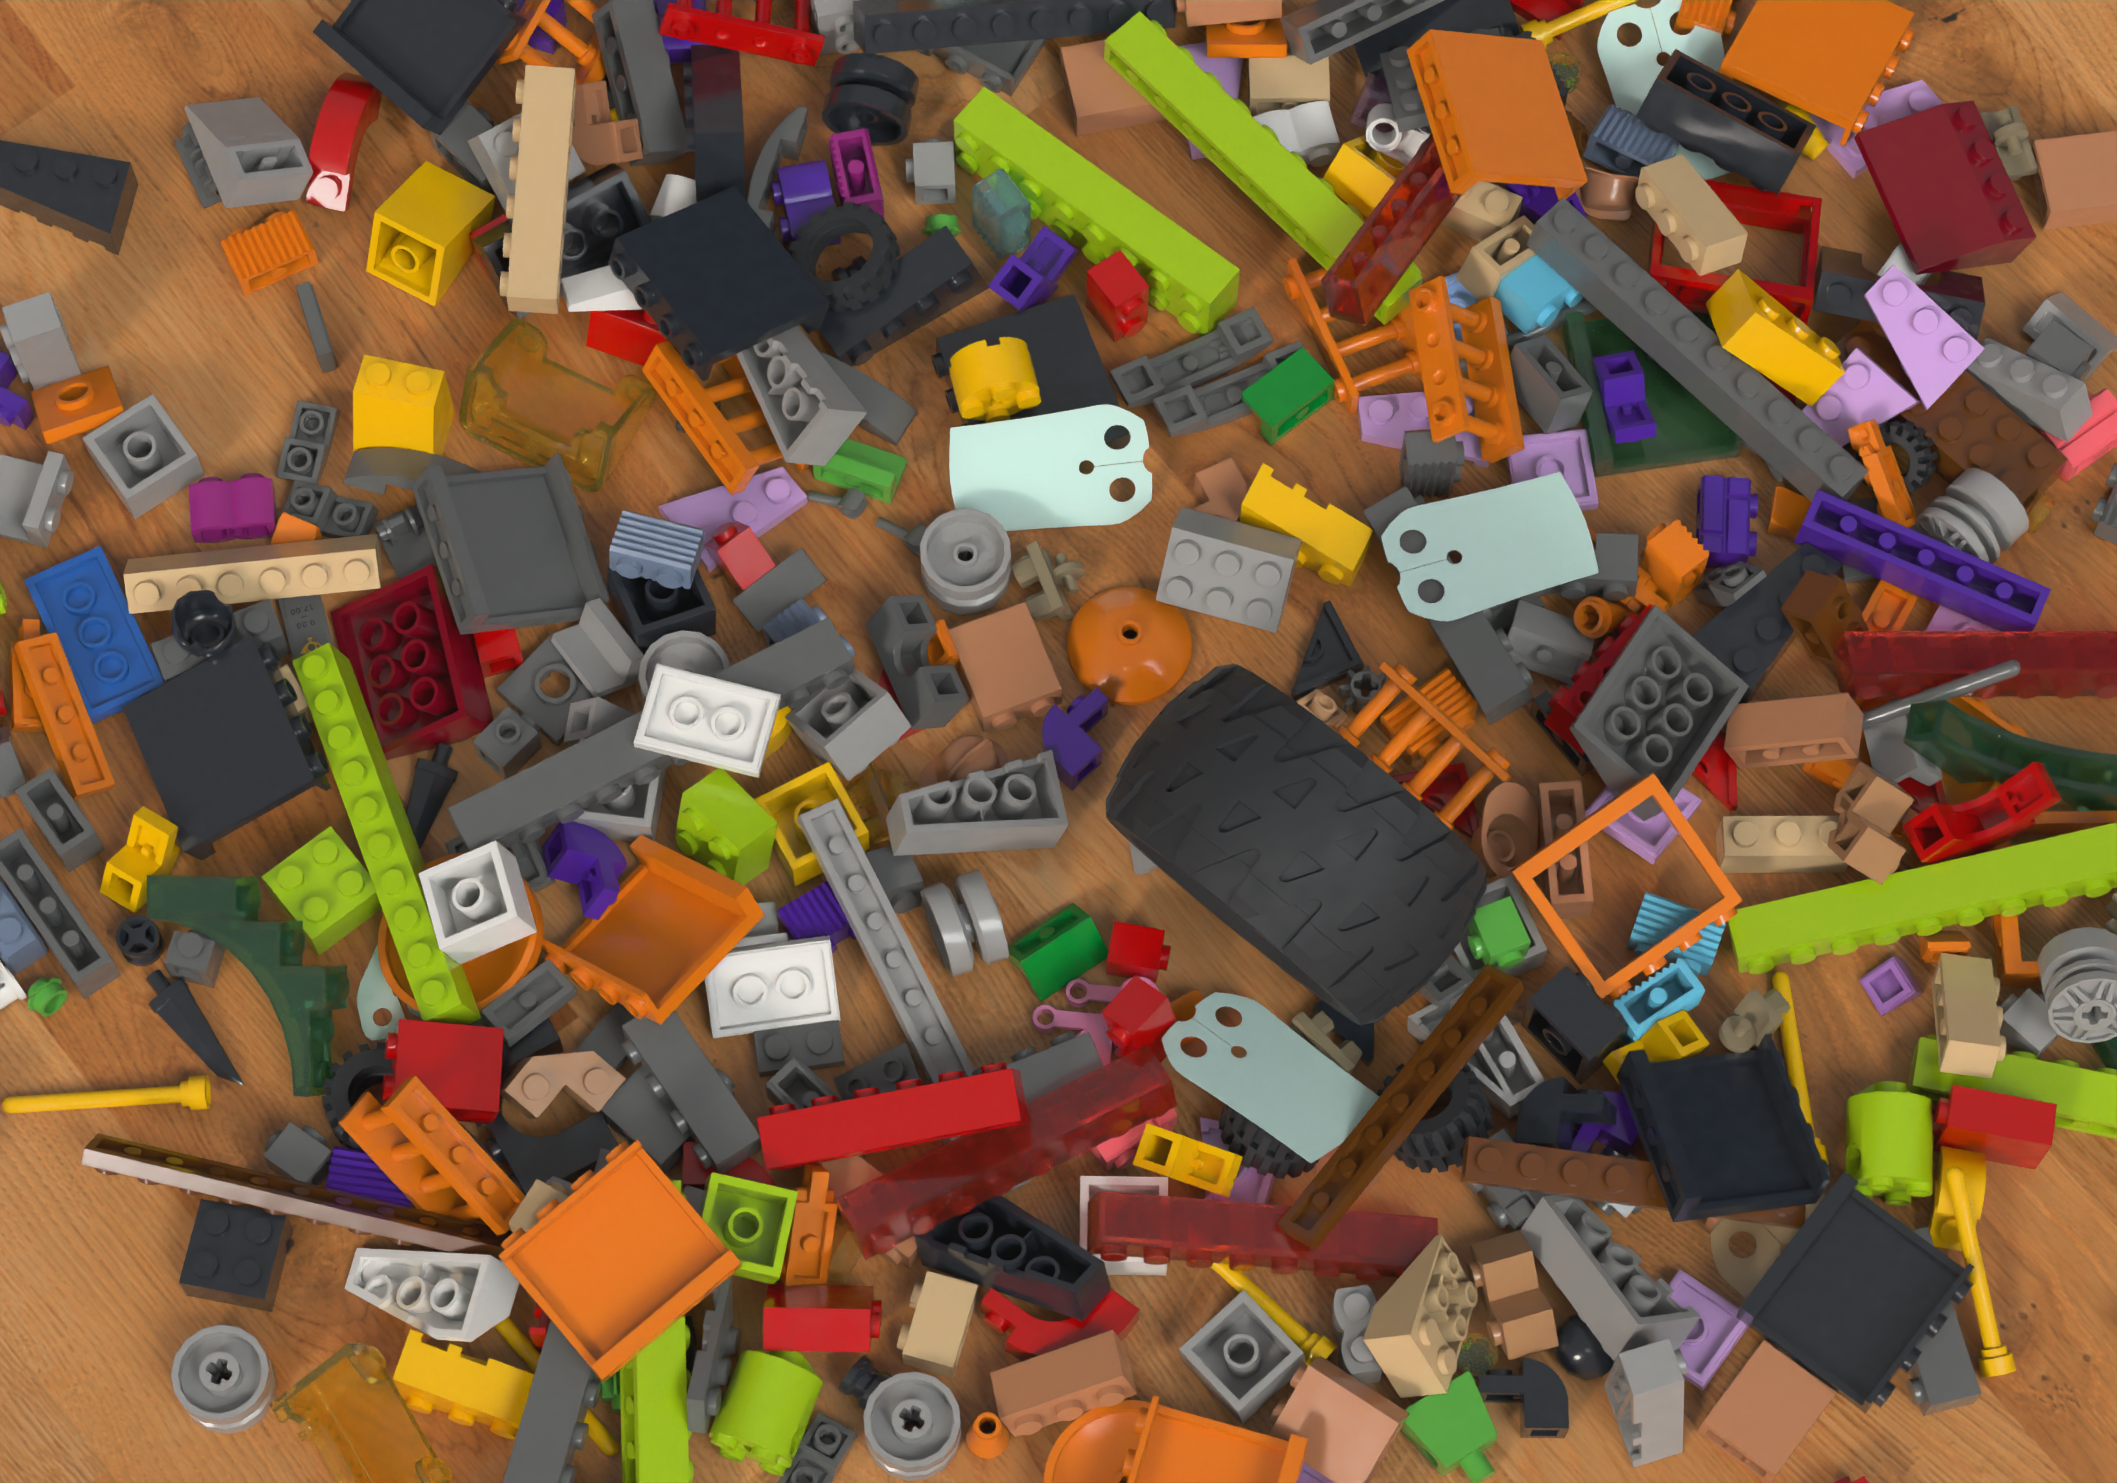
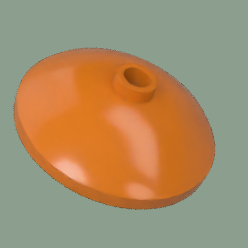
M1116 587L1095 595L1078 610L1069 627L1067 654L1074 675L1089 692H1092L1097 687L1108 698V702L1139 705L1161 698L1180 682L1187 671L1191 658V633L1181 611L1175 605L1156 601L1157 592L1141 587ZM1127 630H1133L1137 633V637L1127 639L1122 634Z

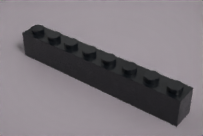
M1175 0L853 1L854 41L865 54L1108 34L1117 31L1139 11L1150 21L1152 19L1156 20L1164 29L1175 28Z

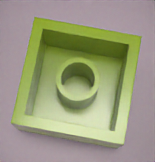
M717 768L682 793L675 839L678 847L685 855L693 856L700 864L745 885L769 868L778 823L724 769Z
M331 826L261 876L270 896L318 956L382 910L370 874Z
M714 1172L708 1176L705 1182L699 1215L727 1249H730L741 1261L742 1267L733 1276L774 1284L780 1278L798 1191Z

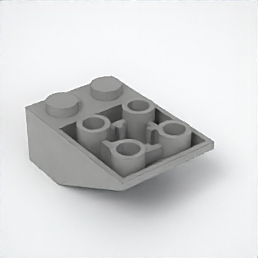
M260 97L189 104L185 106V112L225 208L299 200L313 174L312 167L300 139Z

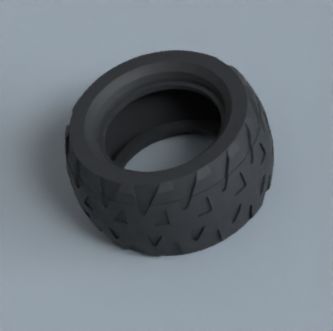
M1233 663L1214 667L1199 681H1194L1165 705L1131 748L1116 775L1117 780L1106 798V818L1139 851L1268 959L1328 1005L1359 1025L1378 1022L1394 1007H1399L1428 983L1459 944L1477 912V905L1487 889L1486 868L1483 863L1425 805L1371 759L1303 706L1258 675Z

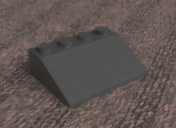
M1654 605L1569 729L1612 795L1616 797L1647 774L1654 773L1674 801L1749 686L1658 606ZM1652 796L1631 810L1643 821L1662 812Z

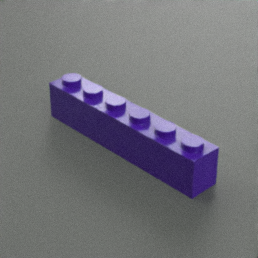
M1817 490L1794 540V543L1801 546L1808 542L1838 562L2022 641H2026L2035 628L2051 590L1820 490Z

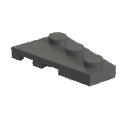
M731 1277L712 1291L714 1311L706 1310L702 1350H698L696 1353L686 1398L688 1431L706 1433L711 1415L718 1416L721 1406L720 1387L721 1385H727L730 1379V1355H737L739 1351L741 1331L740 1328H734Z

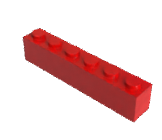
M1006 1062L981 1066V1074L965 1077L964 1071H953L938 1075L939 1082L922 1085L921 1079L898 1082L895 1084L896 1091L881 1094L879 1087L856 1090L853 1092L854 1099L838 1102L836 1095L812 1099V1107L799 1110L795 1109V1104L770 1107V1115L757 1117L765 1169L775 1172L802 1167L805 1164H818L1029 1123L1021 1072L1013 1068L1007 1069Z

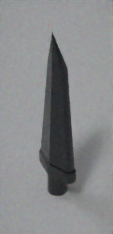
M437 743L431 761L418 758L415 766L416 770L406 815L419 850L458 775V771L447 767L453 748L443 743Z
M161 970L151 973L146 978V981L157 994L149 1003L153 1012L157 1013L217 1077L245 1086L188 989L189 986L185 980L179 978L170 984Z

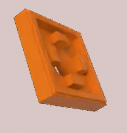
M1282 7V17H1284V7ZM1280 18L1205 25L1206 54L1209 58L1287 57V38Z
M109 365L30 391L47 444L98 428L124 412Z

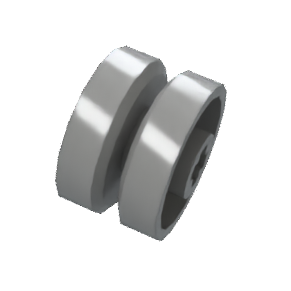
M954 509L938 516L926 528L920 543L922 585L928 597L940 608L959 615L978 614L993 607L1005 595L1011 580L1010 539L1003 525L990 514L975 509Z
M681 630L662 636L649 646L641 659L638 678L643 703L645 705L656 664L710 677L730 667L727 654L715 640L700 632Z
M978 869L957 876L955 891L958 904L951 890L942 882L922 888L920 892L932 936L944 966L952 978L973 970L975 959L971 943H973L979 958L988 965L1009 958L1008 944L999 910Z
M216 1325L201 1329L186 1339L174 1357L171 1371L174 1393L193 1421L210 1432L223 1434L248 1430L261 1421L274 1403L278 1385L274 1366L257 1339L239 1327ZM225 1376H231L228 1381L223 1379Z
M920 1372L899 1373L881 1382L868 1398L863 1414L866 1446L875 1464L888 1475L906 1481L929 1479L944 1471L955 1458L961 1441L959 1404L950 1388L936 1377ZM910 1423H916L921 1429L914 1426L912 1432L905 1430V1427Z

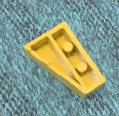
M1737 269L1705 303L1721 346L1811 407L1845 373L1839 359L1841 352L1831 340L1818 336L1740 269Z
M1263 463L1241 504L1240 523L1302 539L1295 567L1301 568L1304 566L1318 572V575L1323 580L1331 584L1338 585L1342 583L1351 587L1371 547L1374 530L1330 503L1325 509L1304 497L1307 491L1306 488L1297 483L1294 484L1292 489L1271 477L1274 469Z
M410 1329L393 1376V1381L402 1399L407 1401L406 1406L425 1414H431L432 1409L449 1413V1420L465 1426H473L474 1421L490 1425L492 1433L505 1438L515 1439L534 1374L491 1358L484 1361L461 1354L463 1348L450 1343L447 1349L421 1341L423 1333Z

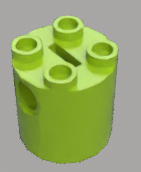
M1882 1081L1868 1086L1845 1101V1172L1858 1181L1856 1190L1869 1199H1872L1873 1196L1885 1197V1204L1892 1206L1911 1204V1196L1926 1197L1932 1195L1933 1104L1931 1099L1909 1092L1904 1083Z
M763 1349L742 1351L722 1400L719 1414L716 1416L710 1430V1442L720 1447L718 1454L726 1459L742 1463L744 1457L759 1462V1468L772 1475L783 1476L786 1468H791L822 1389L823 1381L806 1358L796 1351H763Z

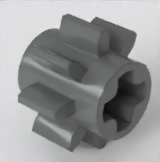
M1366 665L1364 671L1357 674L1349 670L1346 677L1349 685H1340L1338 692L1339 696L1348 698L1344 704L1343 711L1346 713L1352 710L1358 714L1384 685L1386 674L1376 675L1370 671L1369 665ZM1360 689L1369 690V697L1361 696Z

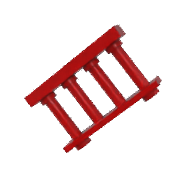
M677 0V4L668 3L659 27V34L813 67H815L825 41V36L809 33L810 0H793L795 1L793 29L770 24L772 0H756L755 21L731 16L733 0H716V13L692 8L693 0Z

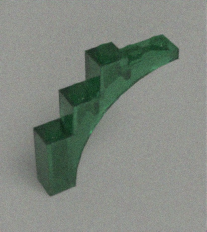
M1947 700L1911 704L1903 743L1959 783L1998 781L2003 784L2031 763L2039 762L2044 765L2061 798L2078 811H2117L2116 754L2073 749L2023 737L1967 714Z
M147 875V918L176 922L204 933L227 948L253 974L268 996L282 1026L291 1060L293 1095L301 1097L326 1095L323 1088L325 1078L332 1079L333 1077L330 1072V1068L333 1066L331 1063V1052L335 1033L332 1010L347 1008V998L350 993L347 965L302 964V954L306 943L303 933V921L258 919V909L261 904L259 876Z

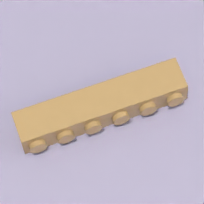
M526 65L525 79H517L516 104H522L521 118L514 117L512 138L513 142H519L518 156L511 155L509 180L516 181L515 194L507 195L506 219H513L512 233H504L503 257L510 258L509 272L501 271L500 296L507 297L508 311L558 314L576 96L575 68Z
M378 534L128 559L123 573L129 614L172 610L177 599L190 591L210 590L215 592L216 597L222 603L232 604L381 588L383 576Z

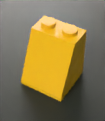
M425 161L375 211L366 271L436 307L473 253L469 233L491 222L495 196Z
M364 354L353 390V453L356 450L370 448H400L443 456L455 415L445 371Z

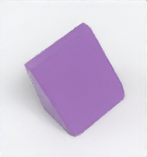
M1891 957L1859 979L1881 1016L1924 993L1906 962L1901 957Z

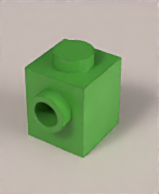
M1511 896L1477 908V912L1468 927L1471 934L1467 936L1469 947L1475 959L1482 958L1485 966L1487 964L1493 967L1499 966L1501 970L1512 968L1523 962L1524 956H1527L1531 941Z

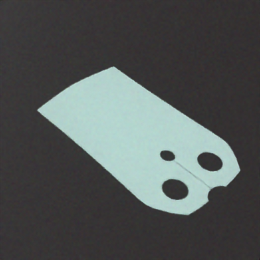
M1661 0L1651 10L1650 8H1641L1633 4L1609 12L1600 30L1597 50L1616 108L1621 107L1622 110H1627L1637 115L1654 81L1664 67L1656 61L1657 55L1661 52H1666L1671 56L1673 51L1677 49L1719 72L1725 57L1721 34L1698 26H1694L1691 33L1687 35L1674 33L1671 30L1669 20L1674 13L1679 11L1682 0ZM1624 23H1634L1642 31L1641 41L1633 47L1622 45L1617 38V30ZM1679 143L1675 156L1683 154L1704 180L1730 173L1718 167L1713 159L1700 152L1688 151Z
M1104 404L1020 419L951 427L949 470L955 509H975L990 514L1003 525L1005 531L1120 524L1140 512L1152 500V473L1147 471L1143 463V455L1146 449L1149 448L1145 422L1128 410ZM1114 425L1126 427L1131 435L1128 445L1119 450L1108 447L1104 441L1105 432ZM1089 460L1094 464V470L1090 474L1080 472L1079 464L1082 461ZM1121 477L1132 480L1136 487L1134 496L1125 502L1114 500L1109 493L1111 483Z
M1561 472L1491 490L1407 508L1389 524L1381 536L1387 562L1392 563L1401 572L1400 584L1397 586V589L1407 610L1423 618L1437 621L1457 620L1544 589L1599 573L1586 520ZM1408 530L1420 531L1426 538V546L1419 553H1407L1400 546L1399 540L1401 535ZM1453 550L1460 552L1462 555L1461 562L1458 564L1449 563L1446 560L1448 552ZM1427 579L1439 581L1445 591L1443 598L1436 603L1424 602L1418 595V587L1421 582Z
M1214 992L1195 1005L1196 1014L1192 1019L1183 1022L1177 1021L1161 1038L1165 1053L1177 1072L1258 1125L1311 1164L1343 1143L1380 1097L1313 1047L1263 1005L1250 998ZM1220 1007H1232L1240 1012L1242 1022L1236 1027L1224 1026L1217 1021L1215 1012ZM1192 1036L1203 1040L1207 1046L1206 1054L1197 1058L1186 1055L1180 1047L1182 1039ZM1241 1046L1246 1050L1247 1054L1243 1058H1237L1231 1053V1048Z

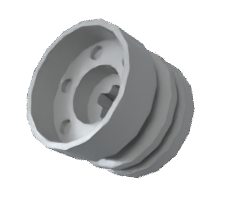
M1967 468L1945 490V496H1938L1930 504V507H1927L1916 518V529L1919 533L1991 564L2000 557V551H2006L2029 528V519L2026 511L2015 494L1996 477L1978 468Z
M2084 927L2071 929L2055 936L2042 948L2037 960L2049 1024L2058 1035L2074 1042L2095 1043L2116 1037L2117 935L2106 929Z

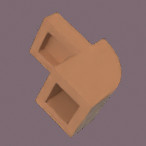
M606 81L577 84L572 145L579 158L593 165L643 159L638 118L611 121Z
M1231 457L1195 473L1194 492L1201 505L1191 510L1240 522L1241 504L1247 494V486L1233 458ZM1174 516V517H1173V519H1172V526H1173V524H1174V522H1175L1177 516Z

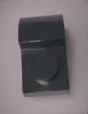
M1565 1077L1549 1079L1536 1086L1523 1101L1518 1115L1515 1143L1571 1151L1574 1124L1615 1125L1617 1107L1599 1090L1589 1088L1577 1090Z
M1523 1358L1519 1367V1375H1512V1371L1509 1369H1490L1486 1371V1375H1479L1476 1385L1484 1403H1520V1438H1565L1569 1429L1568 1395L1561 1378L1549 1366L1533 1359Z

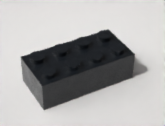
M1677 49L1673 51L1657 76L1636 115V118L1642 120L1650 130L1673 137L1688 151L1700 152L1713 159L1721 169L1728 172L1735 171L1749 179L1756 188L1762 191H1771L1777 195L1816 128V125Z
M614 163L568 187L561 279L609 266L608 262L616 237L651 223L626 170ZM509 219L472 239L499 295L501 271L509 272L510 258L503 257L504 233H512L513 219ZM500 296L508 311L507 297ZM509 311L519 319L531 313Z

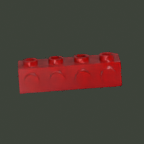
M1649 604L1639 615L1632 611L1617 630L1621 633L1619 637L1615 640L1609 636L1594 654L1598 659L1593 664L1586 660L1572 676L1571 680L1574 684L1570 689L1562 685L1547 704L1552 708V711L1544 724L1582 755L1585 752L1569 728L1651 607H1653L1652 604Z

